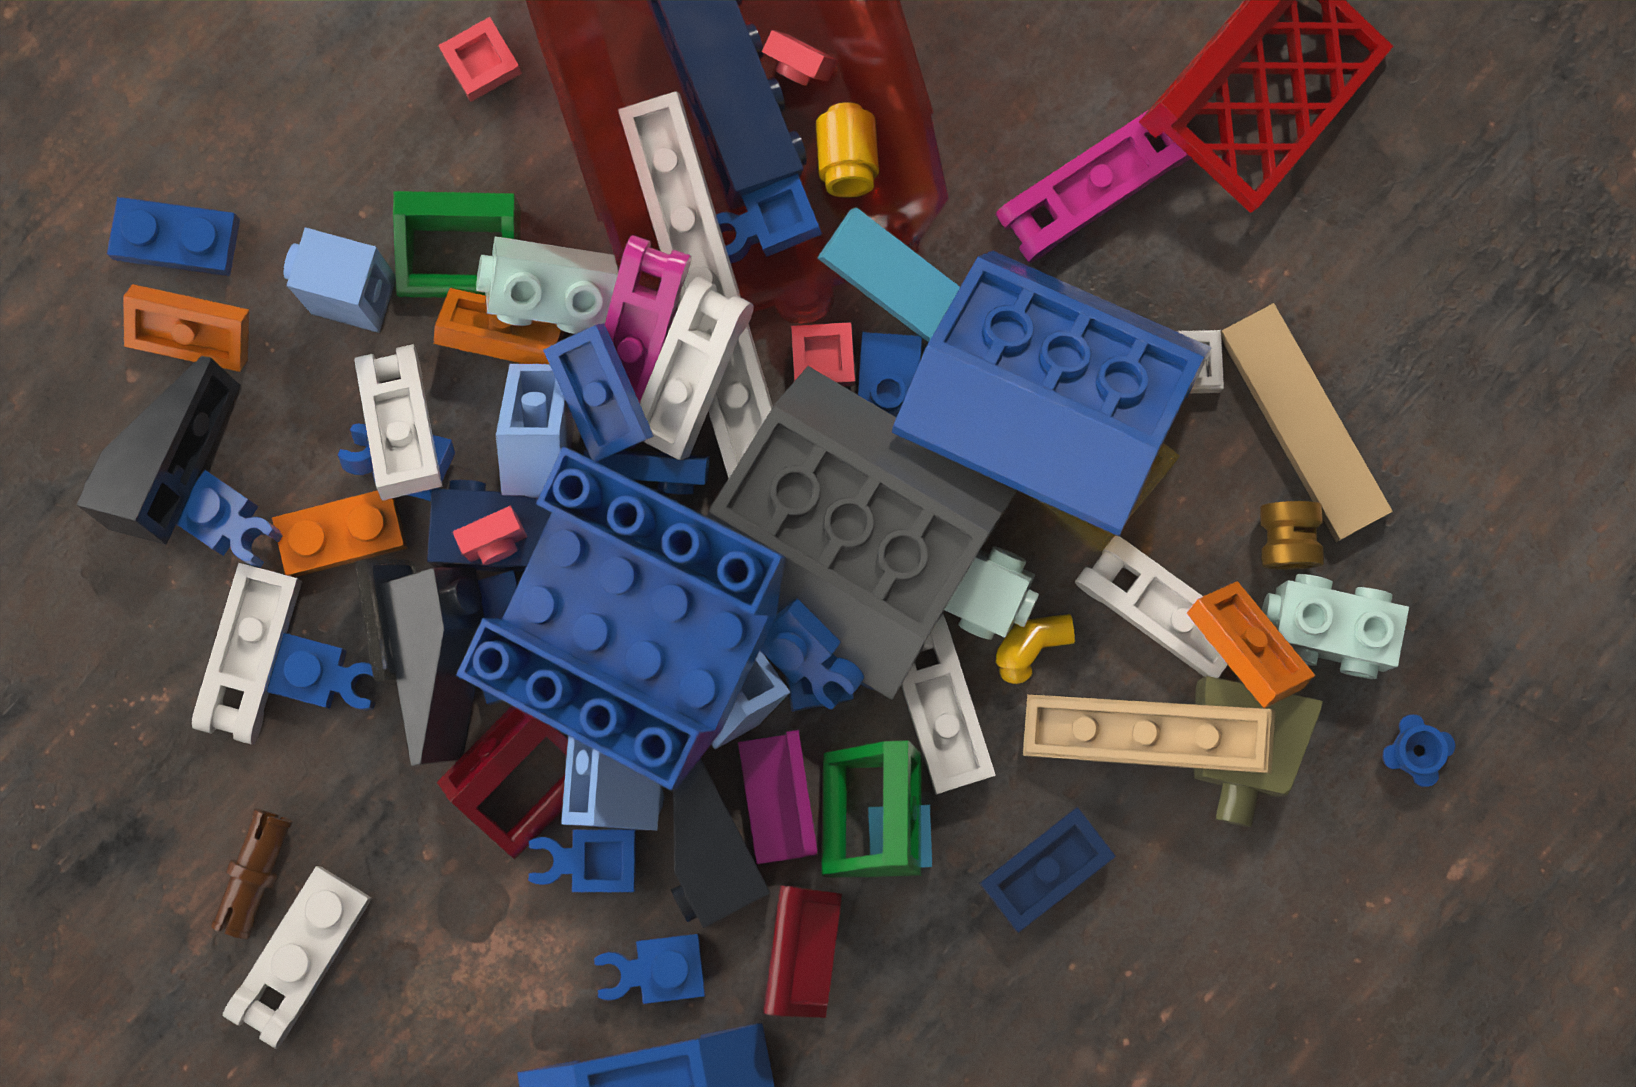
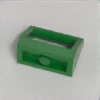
M394 191L393 231L397 296L446 298L449 288L486 296L485 292L476 291L477 275L413 274L414 231L502 232V238L520 240L521 208L515 194Z
M908 740L883 741L824 753L821 876L846 878L921 875V753ZM884 767L883 853L846 859L847 768Z

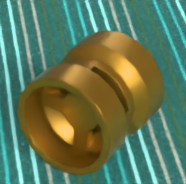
M1286 501L1268 503L1260 507L1261 525L1267 530V543L1262 548V567L1293 570L1316 568L1324 565L1323 546L1317 542L1316 531L1322 524V504L1309 501Z

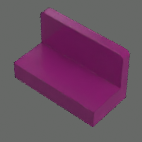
M799 731L786 732V735L738 742L756 863L763 864L818 855Z

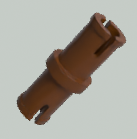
M254 809L252 813L253 818L237 860L232 859L229 861L226 873L231 877L216 917L211 923V928L217 931L226 929L224 934L240 939L250 938L251 928L266 888L274 887L277 874L273 872L287 831L292 825L290 819L285 817L279 819L278 814L262 809Z

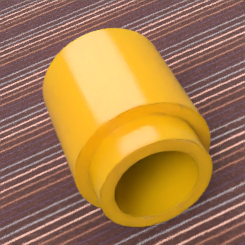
M855 103L835 104L829 107L827 112L816 120L819 177L826 183V191L831 195L837 197L861 196L873 189L874 179L879 174L875 117L872 113L863 110L860 105Z

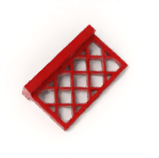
M1244 0L1138 122L1155 138L1164 132L1249 213H1252L1264 202L1394 47L1346 0H1316L1321 5L1323 22H1299L1297 0ZM1284 13L1285 22H1276ZM1265 34H1286L1289 62H1265L1262 37ZM1300 35L1325 36L1327 63L1303 62ZM1339 35H1353L1370 51L1362 63H1342ZM1250 52L1251 62H1242ZM1231 74H1252L1255 103H1230L1228 77ZM1266 74H1291L1294 103H1269ZM1305 75H1329L1331 100L1328 103H1308ZM1343 75H1351L1344 83ZM1215 93L1216 102H1207ZM1196 114H1218L1221 144H1205L1187 127V124ZM1231 114L1257 115L1259 143H1234ZM1270 115H1295L1298 138L1295 143H1273ZM1309 115H1317L1310 124ZM1236 155H1261L1263 181L1255 190L1237 174ZM1275 155H1284L1276 164Z

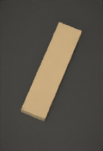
M1273 303L1222 330L1221 340L1309 496L1313 502L1322 504V519L1335 542L1393 512L1275 304Z
M1027 694L1023 756L1271 774L1275 711L1258 708Z

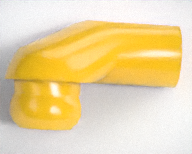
M1071 614L1028 619L1025 627L1015 624L996 652L995 662L1000 666L999 674L1002 679L1011 684L1023 683L1031 677L1032 669L1030 665L1035 661L1042 648L1074 644L1075 634Z

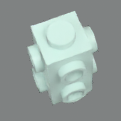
M495 236L492 256L481 255L476 291L485 292L487 314L497 315V318L502 322L518 326L530 325L533 320L555 323L559 329L577 334L594 325L605 323L618 275V268L615 256L612 254Z
M995 546L992 547L990 554L980 550L944 610L960 617L961 620L958 625L976 636L992 640L996 633L1006 637L1014 623L1025 627L1039 596L1038 593L1029 590L1036 574L1023 569L1027 561L1008 550Z
M1297 574L1295 581L1288 580L1276 588L1275 594L1268 593L1266 595L1262 611L1307 665L1316 666L1318 658L1341 663V673L1367 679H1377L1378 671L1385 672L1398 667L1409 607L1391 603L1393 596L1391 593L1365 587H1357L1355 595L1331 590L1333 581L1314 575Z

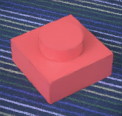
M490 17L438 45L470 102L522 74L517 61Z
M774 30L771 31L762 50L763 53L778 60L774 71L804 86L807 85L810 77L829 82L839 61L789 34Z
M851 322L791 326L794 381L809 366L843 387L855 386Z
M511 506L453 531L462 555L470 562L481 559L483 565L498 562L514 554L517 551L515 543L527 538L520 519Z

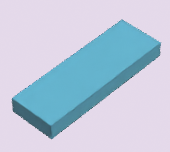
M858 208L850 209L818 256L821 262L919 336H922L928 343L960 286Z

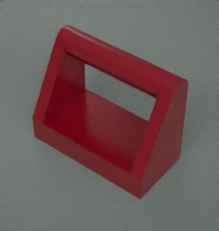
M512 705L437 781V784L455 807L515 860L529 846V841L537 838L562 812L565 774L507 833L479 805L545 737L550 739L566 756L568 738L560 730Z
M780 885L764 1014L784 1017L826 1018L842 893Z

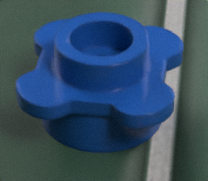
M1418 715L1405 716L1399 722L1400 732L1393 745L1386 746L1382 752L1383 762L1389 769L1400 768L1413 776V780L1418 786H1432L1439 779L1438 770L1445 764L1447 757L1454 753L1455 741L1449 733L1440 732L1432 726L1425 725L1422 717ZM1416 745H1421L1424 749V754L1420 757L1416 756L1413 752Z

